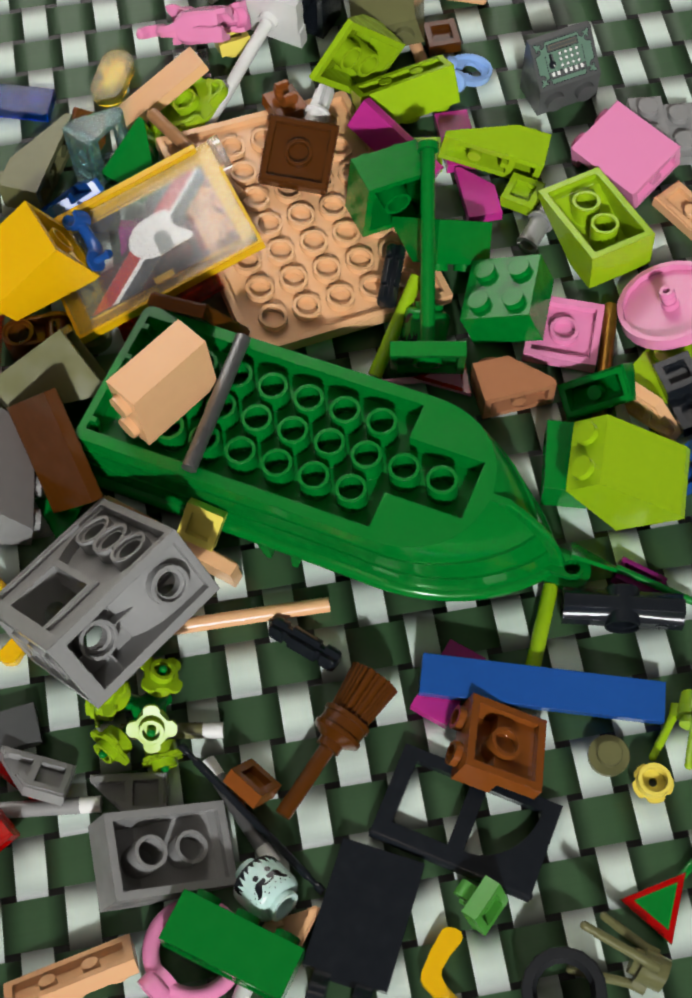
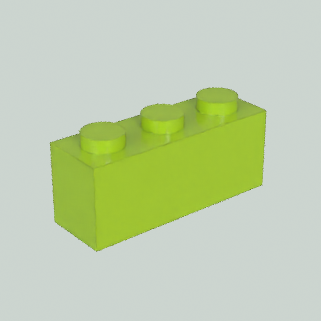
M442 54L349 87L356 111L363 100L370 97L398 124L416 122L420 116L431 112H444L451 105L460 102L454 64Z

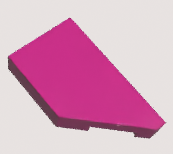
M455 167L454 176L467 221L490 222L502 220L503 211L495 185L461 167Z

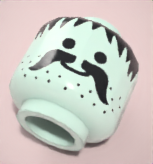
M263 855L255 860L249 858L237 869L233 895L238 903L248 912L257 916L261 920L260 922L280 921L295 907L298 900V895L296 894L297 880L275 857Z

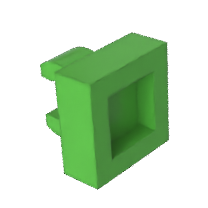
M485 875L478 887L463 878L453 892L454 895L460 898L459 903L464 906L461 912L471 928L486 936L509 901L501 884Z

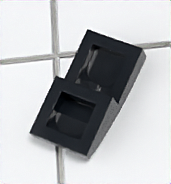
M687 350L653 364L657 380L684 437L692 435V358Z

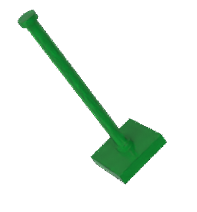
M426 139L417 143V152L421 154L420 341H390V374H463L467 358V341H435V154L439 152V143L435 140Z

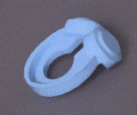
M470 53L446 57L454 64L459 93L466 86L479 87L489 81L493 68L491 63L484 57ZM465 66H472L480 72V76H472L460 70H463Z

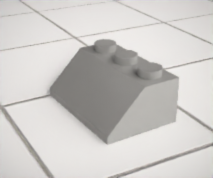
M0 407V545H31L33 532H40L41 509H34V497H41L42 486L37 475L34 474L32 463L9 412Z

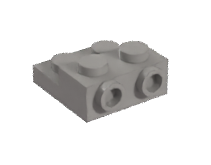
M661 96L628 98L627 108L681 146L680 164L678 166L692 165V102L663 105Z

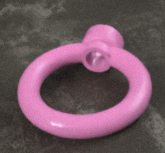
M177 900L163 908L147 928L142 944V961L146 973L137 983L149 998H219L227 993L235 983L219 975L207 984L186 986L178 983L161 964V942L159 936L175 908ZM220 903L219 906L231 911L227 906Z

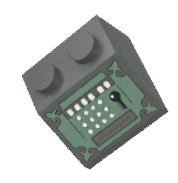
M588 20L526 40L520 89L537 116L557 111L564 106L579 101H586L596 96L601 70L591 25Z

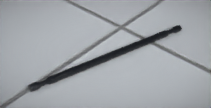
M183 742L178 749L192 760L193 765L321 895L326 888L312 877L303 864Z

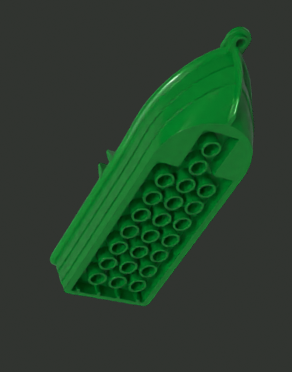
M150 306L142 311L76 428V435L100 488L181 517L190 498L198 499L228 512L222 528L223 532L256 543L268 558H272L275 550L290 555L292 566L296 568L299 567L301 560L390 593L423 600L445 602L495 598L521 591L542 581L544 583H553L560 589H563V587L584 588L590 580V564L570 558V550L559 547L540 505L522 479L516 466L498 443L467 412L438 397L250 337L251 341L196 473H189L183 470L181 465L212 391L150 446L139 436L134 439L131 438L118 423L121 416L109 402L112 395L106 380L177 319L206 341L215 375L218 379L237 334L236 332L158 307ZM571 569L576 571L577 573L569 574L566 572V570Z

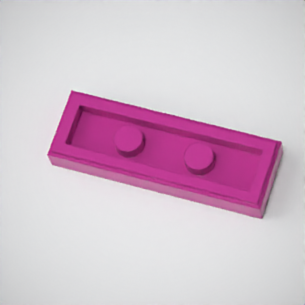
M370 97L363 100L347 124L374 151L388 148L396 143L414 140ZM436 159L435 178L444 168Z

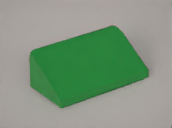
M633 362L623 363L557 385L567 421L636 400Z

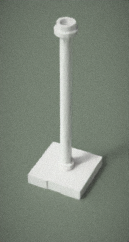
M246 0L251 22L250 30L254 31L224 82L228 87L226 98L205 125L218 121L267 36L301 49L307 41V32L303 19L302 0Z

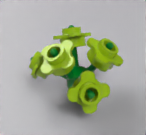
M150 657L140 667L144 672L141 687L146 691L145 694L141 696L132 694L130 684L126 681L99 709L87 700H85L84 705L86 715L95 721V728H100L103 721H113L115 714L121 710H131L134 717L122 730L114 725H109L102 732H99L97 729H93L90 732L92 739L96 742L93 746L94 751L104 762L111 764L117 761L124 766L130 763V759L127 756L132 750L129 736L130 738H136L143 744L145 754L142 763L143 768L152 767L153 772L162 771L166 773L169 769L177 766L176 760L183 758V753L178 749L176 740L167 739L176 735L178 726L174 720H169L168 715L165 713L166 707L172 702L171 694L179 693L183 687V683L178 675L181 663L175 658L155 660L153 657Z

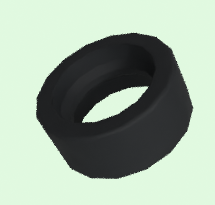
M567 946L549 948L536 955L525 969L521 983L522 998H538L537 985L543 972L554 964L566 963L577 967L584 973L590 984V998L608 997L606 980L598 964L583 951Z

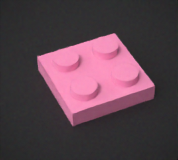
M551 296L543 340L525 341L522 361L594 373L605 305Z

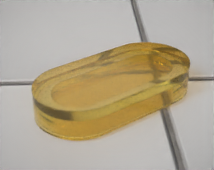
M117 49L107 52L102 57L90 86L92 97L96 104L103 107H111L123 100L135 71L133 57L129 52Z

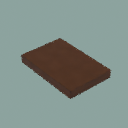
M56 388L7 407L53 513L86 505L103 498L102 491Z

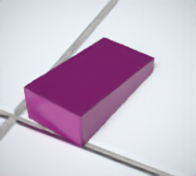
M624 556L617 564L664 585L668 579ZM615 572L610 581L614 584L625 583L635 585L642 592L662 593Z

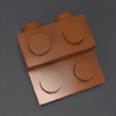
M473 693L462 705L455 707L450 717L449 727L456 730L455 740L450 743L445 755V763L452 766L451 779L485 792H490L495 786H499L535 799L542 793L547 721Z

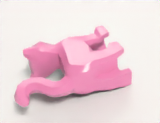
M246 0L236 1L229 5H211L197 8L169 4L165 8L172 17L173 23L170 25L154 24L140 27L137 29L136 36L139 40L152 37L173 38V45L221 43L231 39L230 34L227 33H242L250 30V15H248Z

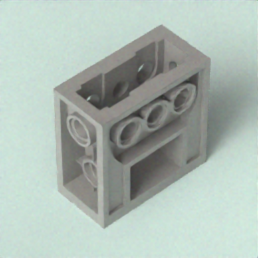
M101 498L0 591V626L31 661L99 709L220 587L174 528L105 498ZM53 602H61L63 608L47 622L45 619L47 607ZM95 626H100L102 630L101 639L96 645L86 647L84 636Z

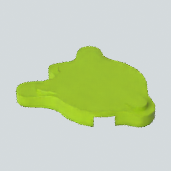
M201 77L160 112L180 131L201 127L212 118L218 106L226 98L228 87L220 79H204ZM148 121L156 143L157 137L165 135Z

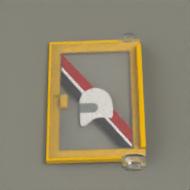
M217 135L207 139L208 142L196 148L192 144L54 218L62 223L63 217L66 215L73 216L72 212L74 210L87 212L91 216L90 228L100 241L103 252L107 249L113 252V256L105 260V268L98 272L100 277L94 282L61 298L73 328L84 344L140 315L145 308L150 307L147 303L151 293L157 292L176 296L266 248L224 172L233 167ZM71 231L85 254H87L88 250L78 231Z

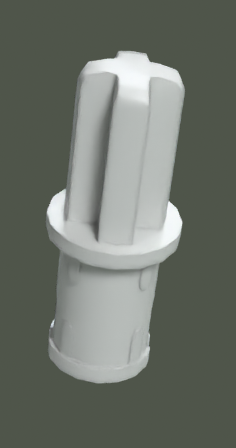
M321 83L314 91L311 103L305 107V120L322 123L329 122L331 117L329 108L335 94L334 88Z

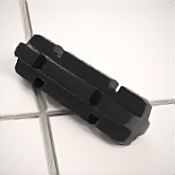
M391 243L387 246L377 304L380 307L391 309L396 306L406 252L403 245Z
M277 616L272 621L268 634L279 643L285 641L287 643L286 647L312 662L317 660L319 662L318 665L327 671H333L340 663L342 653L330 644L324 646L323 640L299 626L293 628L291 626L292 622L281 616Z

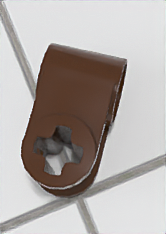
M59 310L50 311L41 315L24 317L19 321L9 320L3 326L1 335L12 360L17 362L67 324L72 326L67 312Z

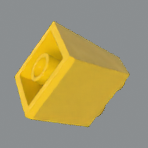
M24 201L0 224V316L3 314L15 321H19L94 282L100 277L98 272L92 271L88 267L86 254L73 233L66 230L62 223L29 202Z

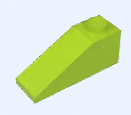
M522 125L448 130L445 133L438 157L510 179L512 174L516 172L538 180L545 165L551 134Z

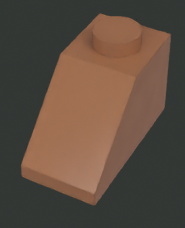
M511 356L486 357L476 363H472L470 384L482 419L553 403L557 387L555 378Z

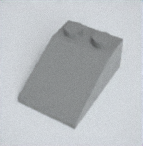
M224 800L103 813L88 826L100 913L142 907L178 899L184 889L196 894L198 889L210 892L233 887L236 882V866Z

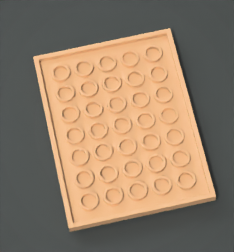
M344 91L335 92L329 108L331 117L328 124L339 125V133L327 196L258 183L270 115L266 110L181 131L200 150L210 146L224 172L246 192V196L241 202L266 248L213 275L231 318L249 328V337L289 350H296L391 321L410 274L420 276V262H412L406 251L396 306L389 309L387 307H380L377 304L387 246L391 243L396 245H403L394 227L362 237L345 206L350 159L375 151L347 126L356 109L348 94ZM312 98L304 100L305 103L309 105ZM166 136L156 138V148L161 160L180 151ZM202 171L207 181L188 212L187 218L207 260L242 240L208 178ZM435 271V304L446 305L452 303L453 293L441 271ZM420 290L415 301H420Z

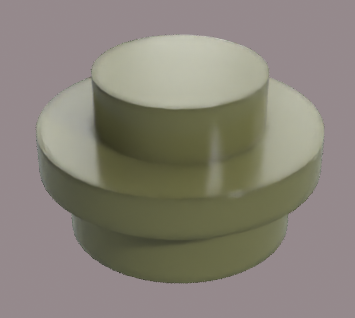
M602 735L592 741L587 757L591 768L596 773L605 777H614L621 774L627 768L630 761V752L625 742L614 735Z

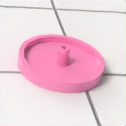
M669 261L654 265L640 272L624 287L618 299L617 315L624 334L633 343L652 350H673L692 344V261Z

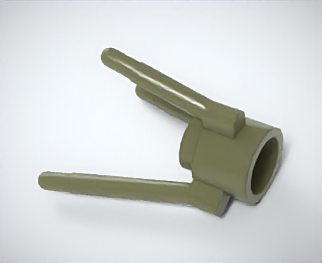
M607 912L600 913L601 920L636 946L635 949L587 921L580 923L581 929L630 958L626 972L633 975V977L627 978L602 972L607 984L629 988L642 996L647 988L657 993L662 990L669 976L672 960L661 955V949L645 942ZM572 965L566 967L568 974L586 978L584 973L577 967Z

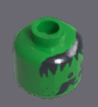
M416 300L415 306H410L405 311L400 334L401 341H420V301ZM435 304V341H446L450 316L447 312L443 311L444 306L440 304Z

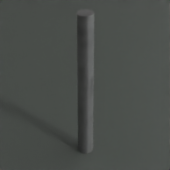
M237 333L181 465L182 469L189 473L197 472L251 339L246 334Z

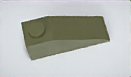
M65 113L10 157L4 171L0 172V193L5 206L17 208L21 203L27 201L36 208L42 209L49 203L76 143V140L72 137V114Z

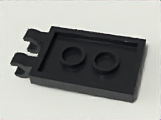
M343 837L302 963L303 967L314 970L305 998H326L330 982L355 989L352 998H372L374 991L387 995L425 863Z

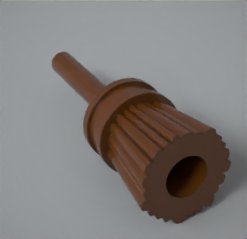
M353 662L333 702H327L321 716L315 719L314 723L320 733V737L316 741L319 747L276 809V812L283 818L291 819L333 755L338 756L342 750L357 751L359 749V743L370 732L368 726L397 693L393 684L373 668L359 662Z

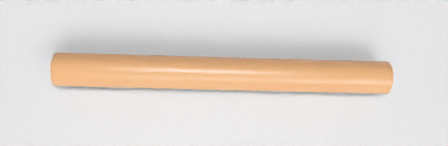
M329 597L194 616L174 635L273 621L277 616L287 619L331 612Z

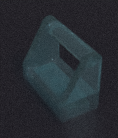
M112 107L73 119L62 128L74 172L84 180L96 177L102 186L107 183L101 172L115 151L101 155L98 141L113 129L118 148L128 133L123 110L120 107Z

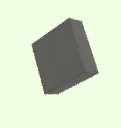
M34 702L0 711V749L4 745L25 750L44 744L37 706Z

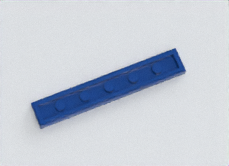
M423 653L421 656L418 696L466 701L473 693L516 708L657 725L665 722L666 682L431 653Z

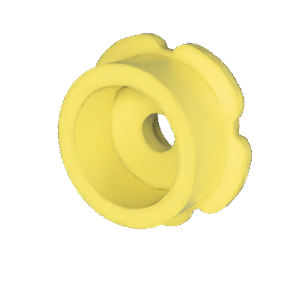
M655 762L641 764L634 771L635 781H633L632 787L639 798H646L649 803L658 804L666 799V795H670L673 792L674 780L669 770L662 764ZM649 780H655L656 786H650Z

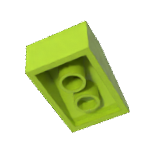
M365 14L349 17L309 77L315 82L351 94L350 86L386 74L405 47V44L381 21Z
M599 167L538 191L537 196L570 265L589 289L650 263L655 238L654 231Z

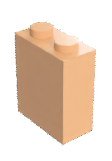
M179 319L106 380L112 395L109 402L121 416L118 420L119 425L131 438L134 439L139 436L149 446L210 393L217 382L206 341Z

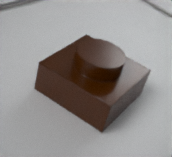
M454 18L424 22L425 44L429 56L461 51V39Z

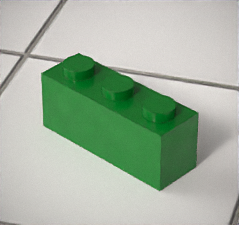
M184 889L159 936L162 946L263 998H285L305 957V949L298 946L300 939L281 928H276L275 933L259 926L261 920L246 910L237 908L236 912L233 913L219 906L221 899L206 890L198 889L195 894Z

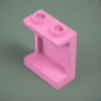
M617 100L609 110L604 109L597 116L594 125L586 133L582 132L574 139L571 145L572 164L577 168L581 164H584L590 170L599 167L631 206L636 209L680 164L681 146Z

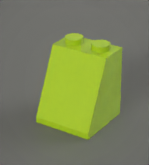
M609 414L575 421L565 491L616 531L685 519L690 449L683 444Z

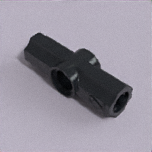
M625 583L612 584L605 589L563 587L560 605L561 624L604 626L607 631L618 634L634 633L641 628L682 631L685 625L686 599H684V594L642 592L637 586Z

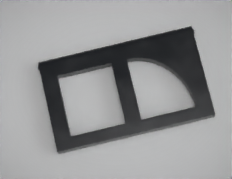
M406 743L373 825L369 828V837L479 883L487 875L501 884L505 894L528 903L533 897L532 892L563 806L539 796L531 799L495 786L488 793L540 813V819L523 841L507 851L493 855H475L464 852L485 797V791L470 786L448 845L393 822L416 764L451 777L452 766L445 763V758Z

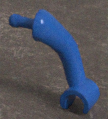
M74 210L72 212L73 216L66 215L63 217L62 224L66 230L78 231L82 236L88 250L86 263L90 270L95 272L102 271L105 268V260L110 259L113 256V252L108 249L103 252L100 241L90 228L91 216L85 211Z

